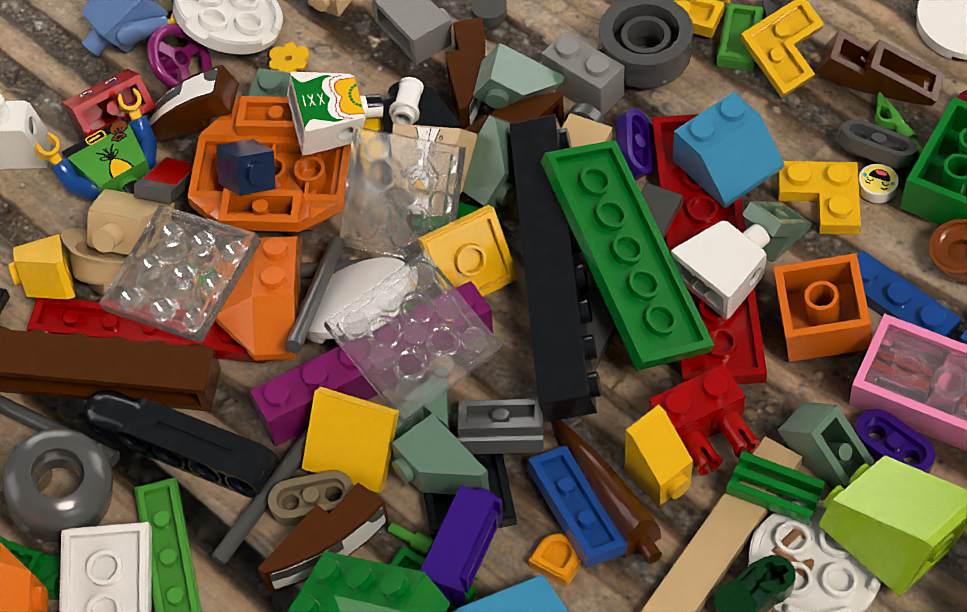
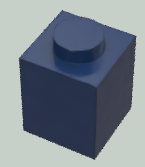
M253 139L216 145L219 184L239 196L275 189L274 150Z

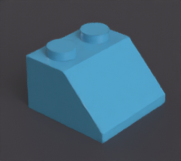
M734 91L674 131L673 161L724 208L784 168L781 155L761 115Z

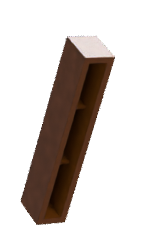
M0 326V392L88 400L95 392L106 389L117 391L134 399L146 398L169 408L211 412L221 372L214 348L196 343L187 346L168 344L160 340L142 342L131 341L118 336L108 339L89 337L81 333H72L70 335L52 334L39 329L18 331Z

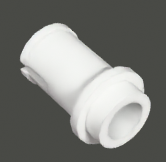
M405 77L401 80L396 102H393L389 109L393 123L413 125L419 119L420 111L418 104L424 88L420 80L413 77Z

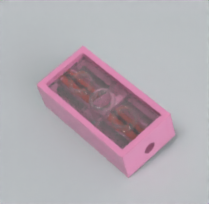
M884 313L852 384L849 405L863 411L872 409L887 411L916 432L967 451V345Z

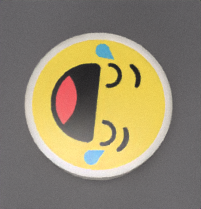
M871 164L864 167L858 178L859 194L865 200L873 203H884L891 200L895 196L899 179L897 173L891 167L883 164Z

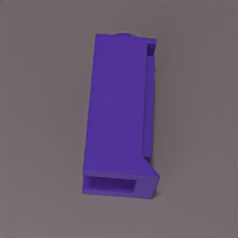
M460 485L420 570L427 574L451 603L450 605L456 608L466 605L465 592H469L497 531L499 522L502 523L503 521L502 499L497 498L494 493L484 488L476 487L471 489Z

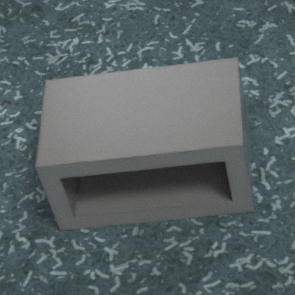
M372 0L375 22L416 65L452 45V20L446 10L443 8L439 9L431 0Z
M564 31L541 53L542 65L565 76L563 83L555 91L560 92L576 104H589L599 110L602 116H604L624 96L625 66L569 32Z

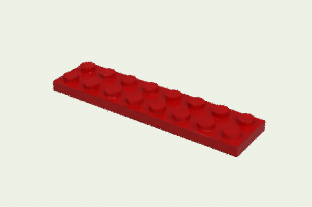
M699 114L652 117L659 187L683 195V204L665 236V243L670 254L671 250L720 221H728L742 233L746 230L745 219L742 215V198H739L726 208L722 207L673 161L674 131ZM755 287L727 320L688 289L715 346L708 354L679 360L682 383L722 364L725 365L737 384L766 383L767 368Z

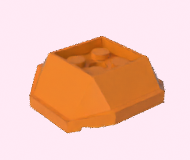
M240 96L235 100L231 114L220 116L199 135L187 196L189 204L220 230L314 231L328 218L346 210L354 151L353 143L302 156L288 97ZM253 139L274 150L275 189L239 196L218 183L216 145Z

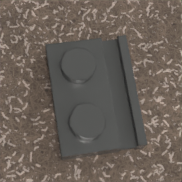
M538 399L459 401L457 439L471 454L544 453L543 412L538 404Z

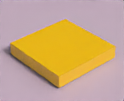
M486 205L418 238L439 296L472 281L482 297L520 279L494 207Z
M319 387L314 391L301 469L313 473L332 470L341 471L350 477L354 486L360 483L370 491L381 493L386 486L393 448L392 442H394L399 410Z

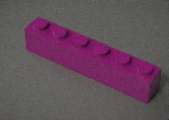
M469 281L391 320L383 327L364 337L346 342L251 389L250 393L257 416L276 447L302 434L307 428L310 421L314 391L319 387L367 401L494 337L492 310L473 282Z

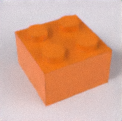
M857 253L773 267L789 362L868 350L872 342L871 321Z

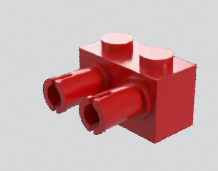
M724 364L649 398L648 412L657 405H660L665 410L690 454L696 472L700 476L708 474L705 466H708L712 473L722 464V458L716 453L707 438L721 432L738 458L744 447L747 453L751 454L760 445L759 439L755 437L743 419L746 396Z

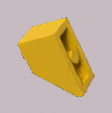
M60 234L13 247L14 261L8 263L9 270L15 286L22 284L27 297L67 300L75 297L72 269L60 239Z
M657 405L626 429L625 473L659 507L670 498L677 499L681 497L692 483L693 460L665 410L660 405Z

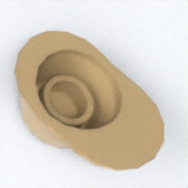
M70 228L62 231L60 234L62 243L70 251L71 269L74 278L88 283L89 287L100 295H107L111 286L120 284L125 277L129 263H133L137 259L135 256L115 252L103 253L95 248H90L87 244V229Z

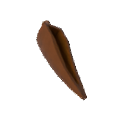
M552 421L551 424L561 447L565 445L568 447L607 515L627 543L626 552L623 557L627 558L639 551L648 564L658 561L662 556V552L654 542L661 539V532L650 513L621 477L586 441L563 421Z

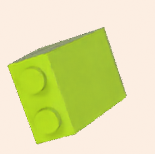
M884 455L871 467L867 463L863 464L850 478V485L844 489L841 485H838L826 497L822 505L827 509L818 524L901 597L952 550L967 528V489Z

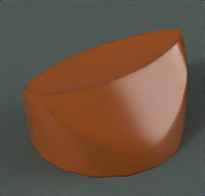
M953 219L943 223L933 232L929 240L928 252L933 263L943 273L964 284H967V219Z

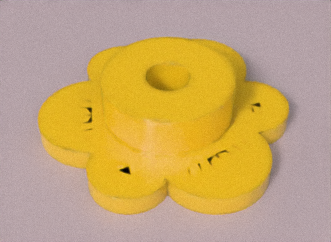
M293 42L286 43L284 47H274L269 52L271 59L269 67L271 70L284 72L303 71L307 68L306 60L310 56L309 50L304 46L297 47Z

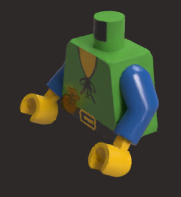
M133 89V94L137 99V103L133 106L125 105L121 94L118 97L119 108L124 113L130 115L131 121L128 122L125 117L117 120L61 152L63 158L58 153L60 142L54 134L47 133L46 135L47 141L53 146L54 150L44 151L40 144L36 142V156L41 160L52 163L51 170L70 194L91 201L96 200L105 189L134 194V184L155 166L157 140L147 116H142L140 112L142 99L138 90Z

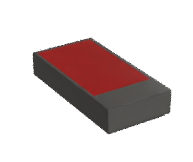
M165 157L134 184V197L170 205L189 187L194 162Z

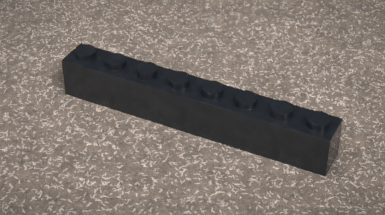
M554 114L509 124L538 404L548 422L597 413L595 397L602 396L599 374L597 371L592 372L591 360L597 359V348L593 334L588 335L587 323L593 322V315L589 299H583L582 288L588 287L589 283L584 262L579 263L578 253L582 251L540 162L545 152L572 148L568 129H561Z

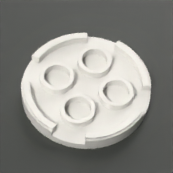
M174 0L173 14L179 27L196 42L224 53L252 54L269 48L277 40L283 23L282 10L276 0Z
M919 0L916 12V26L923 41L932 50L951 60L953 57L967 60V0Z
M380 257L357 262L332 274L307 338L319 344H322L326 339L340 337L349 342L364 337L389 323L401 312L398 306L407 295L414 292L415 281L408 266L396 258Z
M819 500L809 525L775 512L753 534L748 555V566L763 557L775 555L771 550L776 546L781 552L797 559L799 562L791 563L795 569L803 570L807 576L804 579L796 572L794 588L790 597L771 608L773 612H864L878 594L882 581L818 525L827 509L822 505L824 500ZM800 501L792 502L805 508L807 506L806 503ZM793 529H798L804 533L806 539L799 535L788 547H785L781 542ZM811 558L814 560L812 571L804 565V562Z

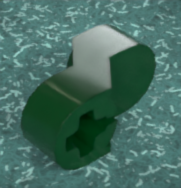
M769 555L751 563L736 579L718 589L714 599L713 612H768L773 606L790 597L796 578L793 564L787 558L780 555Z

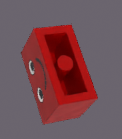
M126 69L62 102L78 135L83 139L123 117L128 122L131 120L130 115L124 113L119 108V94H121L125 105L133 106L137 103L133 89L138 90L142 99L141 114L156 107L140 74L130 69Z

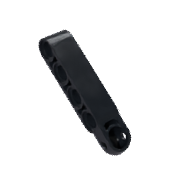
M104 389L90 396L85 405L86 419L92 430L98 435L122 444L137 453L249 498H254L256 494L259 495L279 462V458L272 450L258 442L146 398L134 399L117 391Z

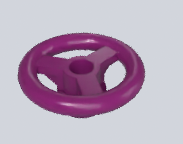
M178 24L162 25L151 34L147 45L148 61L155 76L169 89L191 76L188 66L191 63L190 57L195 53H198L200 59V72L212 68L211 57L207 47L189 37ZM167 35H178L186 39L189 44L184 48L177 47L174 49L161 40Z

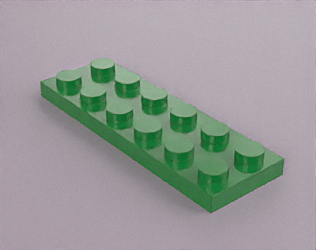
M616 140L545 152L540 162L636 370L708 354L715 345Z

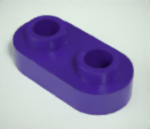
M631 108L616 119V142L634 179L639 180L654 169V139L649 119L640 110Z
M872 409L860 415L856 423L855 432L871 457L878 461L886 455L926 473L931 472L936 454L929 440L887 411ZM877 433L882 439H873L869 434ZM913 458L918 464L907 463L904 459Z

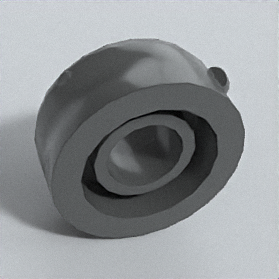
M619 0L610 6L601 18L597 50L625 66L624 85L639 89L661 87L676 80L687 68L692 55L693 23L686 10L673 0ZM641 46H649V47H652V48H639V47H641Z
M62 428L42 430L17 443L3 469L2 487L6 509L11 519L19 527V532L27 533L34 538L47 542H61L62 530L99 525L108 512L113 492L112 468L104 452L103 445L101 443L97 444L93 439L81 432ZM65 468L76 475L79 480V487L69 496L52 498L40 493L37 483L42 474L48 470Z

